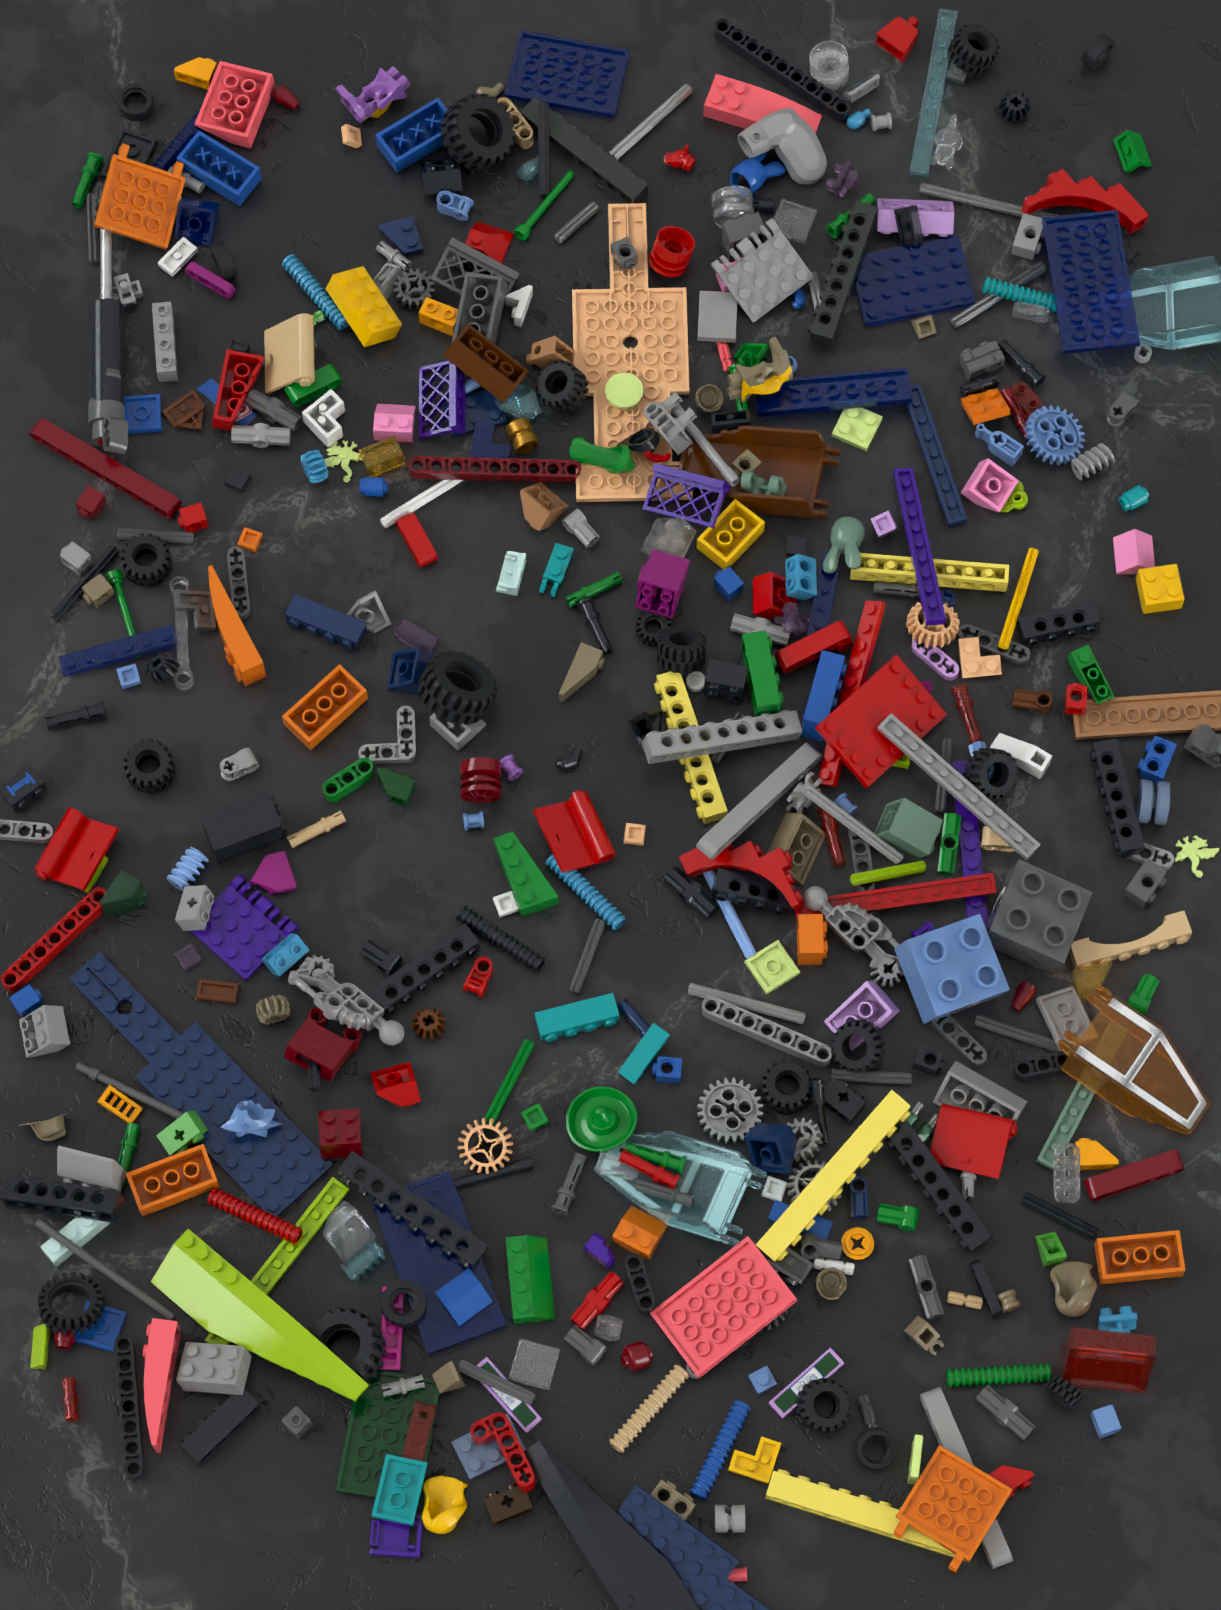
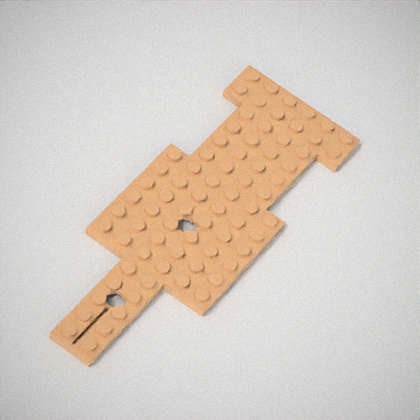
M646 203L608 204L610 289L572 290L574 366L586 376L588 386H586L588 393H585V396H593L594 445L605 448L615 447L618 443L641 429L654 428L643 414L645 407L651 402H664L674 392L678 395L689 394L686 287L648 288ZM627 222V236L638 254V264L631 269L620 271L611 255V244L626 237ZM627 337H634L638 341V345L635 348L630 347L629 349L623 345V341ZM630 373L637 376L641 381L643 397L636 407L629 410H621V408L612 407L607 401L605 387L608 380L615 374ZM654 428L660 437V441L652 454L665 455L670 453L671 458L668 461L660 463L651 462L645 458L643 452L630 450L635 467L631 472L618 474L609 473L606 469L598 466L579 463L581 465V473L576 478V502L645 501L654 474L652 471L654 463L679 469L680 462H672V448ZM658 478L656 484L659 491L667 486L665 480ZM682 484L672 487L675 495L684 491ZM670 490L660 494L663 500H669L673 497ZM692 490V491H690L689 493H690V495H691V497H692V499H693V490ZM685 494L678 498V500H689V498ZM657 496V497L653 498L651 501H660V500H659V498H658V496Z

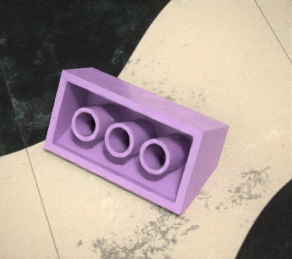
M877 198V231L882 234L898 232L894 210L909 206H917L923 236L937 234L938 236L945 237L953 234L955 213L953 201Z

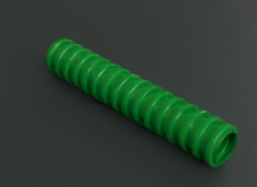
M1039 1363L1038 1366L1036 1364H1032V1366L1020 1364L1019 1367H1016V1365L1012 1367L1006 1365L1005 1368L1003 1366L999 1368L987 1366L986 1369L984 1367H980V1369L968 1367L967 1370H964V1368L960 1370L954 1368V1370H951L949 1368L946 1371V1378L949 1388L952 1385H955V1387L959 1385L965 1387V1384H968V1386H972V1384L984 1386L985 1383L991 1385V1383L995 1385L1001 1383L1003 1385L1004 1382H1007V1384H1011V1382L1017 1384L1018 1381L1020 1383H1024V1381H1027V1383L1031 1381L1037 1383V1380L1043 1382L1051 1378V1368L1049 1363H1045V1365Z

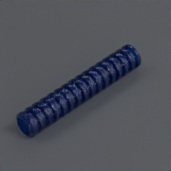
M200 110L195 112L196 115H193L192 119L186 123L185 127L181 129L182 132L178 133V136L172 140L171 145H168V149L164 150V153L158 157L157 162H154L152 167L168 172L169 168L175 164L179 154L198 130L202 132L203 129L195 126Z

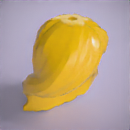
M436 1476L424 1482L423 1493L425 1503L421 1518L427 1530L436 1534H446L454 1529L467 1507L464 1496V1489L467 1487V1484L448 1476Z

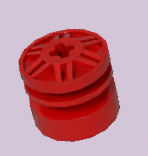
M667 226L660 229L649 255V263L652 269L658 274L671 278L683 275L687 270L695 248L693 236L688 231L676 226Z

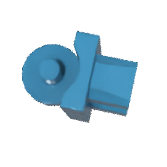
M1122 1306L1119 1309L1118 1315H1112L1110 1308H1102L1098 1322L1099 1333L1109 1332V1335L1116 1334L1118 1340H1123V1333H1130V1330L1136 1329L1137 1313H1133L1130 1306Z

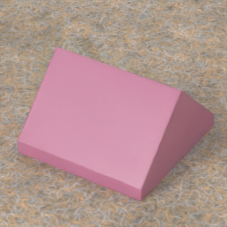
M1133 529L1113 537L1116 575L1137 574L1138 569L1155 567L1151 535Z

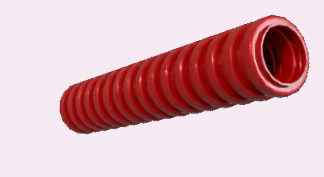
M214 1188L208 1196L209 1205H213L215 1208L219 1207V1210H224L226 1213L230 1212V1215H235L236 1218L241 1217V1220H246L247 1223H252L253 1226H257L260 1229L263 1228L264 1231L269 1230L270 1234L274 1233L275 1236H280L281 1239H285L287 1242L291 1241L292 1244H296L302 1236V1227H297L295 1224L291 1225V1222H286L285 1219L280 1220V1217H275L274 1214H269L268 1211H264L261 1208L258 1209L257 1206L252 1207L251 1203L241 1202L240 1198L236 1199L235 1196H230L229 1193H225L223 1190L219 1191L218 1188Z

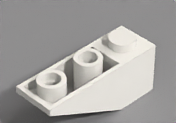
M1001 733L998 734L990 748L1001 749L1012 755L1011 758L1016 760V766L1038 779H1041L1052 759V755L1039 747Z

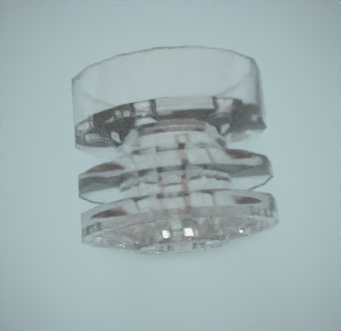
M830 40L815 45L809 56L810 76L832 91L838 90L845 85L849 78V57L846 48L842 44Z

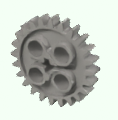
M725 1078L724 1084L716 1080V1087L709 1084L710 1091L703 1090L705 1097H699V1101L703 1104L697 1105V1109L701 1110L697 1113V1117L703 1118L699 1121V1124H706L704 1132L710 1130V1138L717 1135V1142L721 1138H725V1144L728 1143L729 1139H732L733 1143L736 1144L737 1138L744 1142V1135L755 1124L761 1123V1120L758 1118L763 1117V1112L758 1110L763 1109V1104H757L761 1101V1096L754 1097L757 1090L750 1091L751 1084L744 1087L743 1080L736 1084L735 1078L732 1079L731 1083ZM730 1093L734 1098L727 1101L723 1098V1095ZM746 1105L750 1108V1111L743 1113L739 1110V1107ZM731 1108L734 1109V1113H733V1112H730L729 1114L726 1113V1112H727V1109H728V1110H730ZM713 1109H718L721 1111V1115L713 1116L710 1112ZM735 1121L738 1126L736 1128H729L727 1123Z

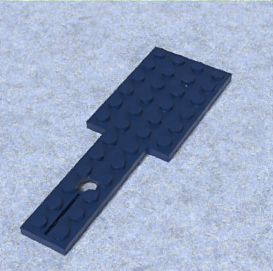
M635 1485L617 1513L670 1562L700 1610H770L728 1579L739 1563V1559L643 1488Z

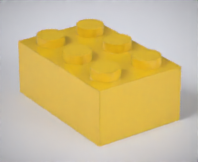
M734 499L718 516L714 529L708 527L698 537L697 549L725 570L728 566L731 567L764 532L765 522L737 499Z

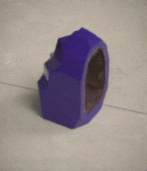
M594 1233L584 1246L583 1251L599 1264L610 1268L614 1265L615 1257L611 1250V1245L605 1238Z

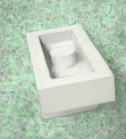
M531 285L505 296V304L514 307L511 317L514 318L515 326L522 327L533 296V286Z

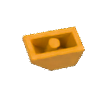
M200 57L174 68L175 80L208 90L217 69V62L209 58L204 59Z
M1082 1138L1075 1142L1073 1146L1075 1171L1117 1169L1118 1159L1097 1141H1091L1090 1138Z

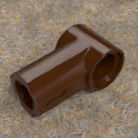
M1015 689L1013 707L1036 710L1038 713L1046 714L1052 708L1053 697L1048 691L1032 692ZM1047 700L1048 704L1041 705L1039 701Z

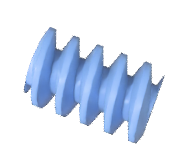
M193 847L186 849L185 855L180 858L181 862L176 863L177 869L173 868L171 871L172 875L167 876V880L181 891L184 890L183 887L191 886L188 880L195 882V878L192 875L200 874L197 867L204 869V865L201 862H209L202 852Z

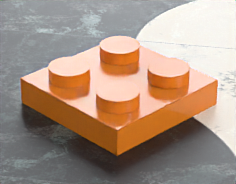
M997 388L961 398V405L973 425L1010 415V408Z

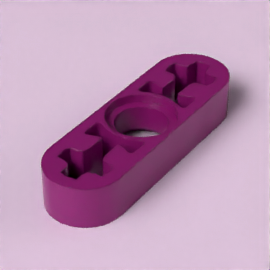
M190 262L185 269V272L191 278L225 298L230 299L236 291L232 284L195 262Z

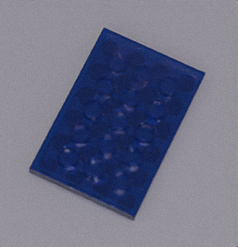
M520 30L505 90V98L530 102L535 97L539 101L542 100L549 103V106L614 118L630 50Z
M959 235L925 241L918 246H899L864 253L854 281L865 327L970 307L977 302Z

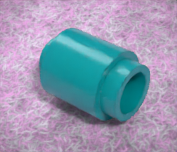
M1137 485L1122 493V496L1119 497L1120 505L1125 511H1132L1148 502L1149 493L1145 487Z

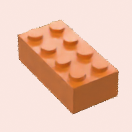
M339 664L282 716L283 724L311 751L368 699L367 690Z
M204 1144L126 1173L142 1217L220 1187Z
M1179 1230L1097 1238L1094 1244L1100 1285L1181 1277L1186 1271Z

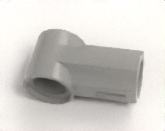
M576 509L562 520V524L570 534L574 533L586 548L592 547L600 539V536L587 523L585 515L579 509Z

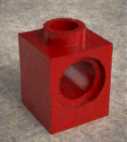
M202 503L179 509L180 516L177 519L180 528L184 527L185 532H194L208 527Z
M1079 683L1067 685L1065 691V714L1085 715L1087 709V686H1082ZM1078 696L1081 700L1075 701L1071 697Z

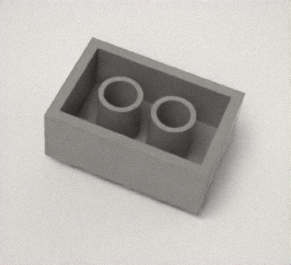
M185 1342L176 1381L184 1391L243 1395L252 1356L245 1346Z

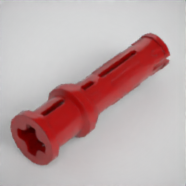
M625 1149L618 1159L619 1162L651 1177L654 1183L658 1182L671 1189H674L680 1177L679 1174L674 1175L665 1170L664 1166L657 1167Z

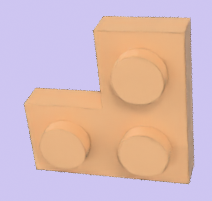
M979 637L958 639L962 678L1002 674L1000 655L980 657Z

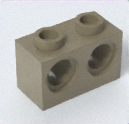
M661 1480L651 1495L659 1500L658 1494L660 1492H667L670 1496L669 1499L659 1501L687 1520L695 1509L694 1499L686 1493L680 1494L676 1491L677 1487L670 1481L665 1483ZM683 1504L687 1510L685 1513L679 1514L675 1511V1506Z

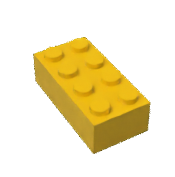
M364 266L332 275L325 289L363 346L367 347L394 339L402 323Z

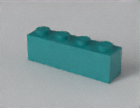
M613 993L534 1013L540 1040H546V1042L554 1041L557 1037L563 1035L566 1037L574 1036L582 1030L586 1032L593 1031L602 1025H605V1027L613 1026L619 1021V1012Z

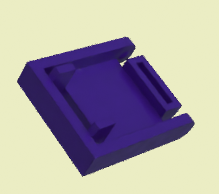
M416 1514L413 1525L418 1526L416 1546L408 1545L410 1525L382 1519L381 1521L372 1520L370 1546L378 1547V1550L370 1549L369 1555L420 1559L423 1529L422 1514Z

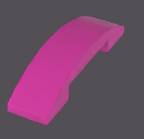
M404 1293L397 1295L393 1301L394 1309L402 1314ZM382 1314L381 1331L383 1332L382 1336L386 1340V1346L383 1348L387 1350L386 1357H382L384 1365L379 1370H400L403 1328L392 1325Z

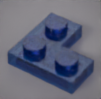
M475 421L470 458L510 457V445L492 443L495 423Z

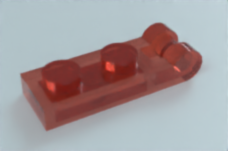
M415 1402L402 1455L403 1458L424 1461L437 1405L430 1404V1406L423 1405L422 1402ZM425 1413L427 1418H419V1414Z

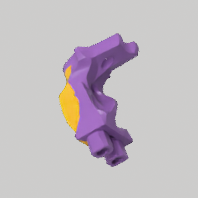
M392 66L387 72L379 68L375 80L362 88L363 91L359 97H354L342 85L337 86L335 89L340 95L342 103L354 118L362 123L369 117L379 118L389 108L392 101L406 98L407 95L404 90L411 84L404 75L401 76L399 71ZM374 99V101L366 103L367 100Z

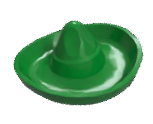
M604 1086L593 1087L580 1093L570 1104L566 1115V1128L572 1141L579 1147L591 1152H606L621 1146L631 1137L637 1123V1111L631 1099L617 1089Z

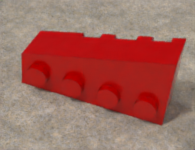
M226 350L212 428L232 430V426L235 424L245 404L246 397L250 390H252L263 368L265 356Z

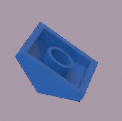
M469 1268L435 1292L458 1326H461L493 1303L482 1284Z

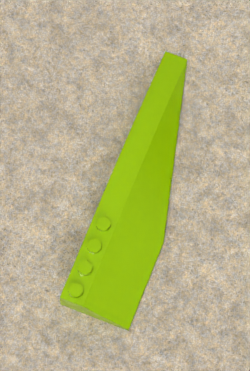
M189 1229L173 1244L151 1280L155 1287L213 1335L220 1336L230 1343L245 1346L247 1351H251L287 1370L289 1369L302 1377H306L321 1386L323 1385L350 1400L356 1401L369 1387L360 1376Z

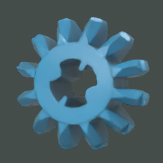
M318 450L308 451L301 455L302 468L311 483H319L328 478L327 465Z

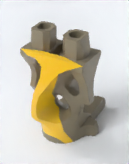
M772 337L769 340V356L773 363H765L763 361L753 367L736 365V373L728 375L730 387H727V394L730 400L740 398L741 402L745 403L751 394L766 395L778 392L783 382L792 380L793 373L787 351L782 349L776 337Z

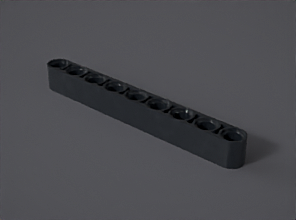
M720 18L715 22L714 38L834 121L838 123L847 121L850 114V103L729 20Z

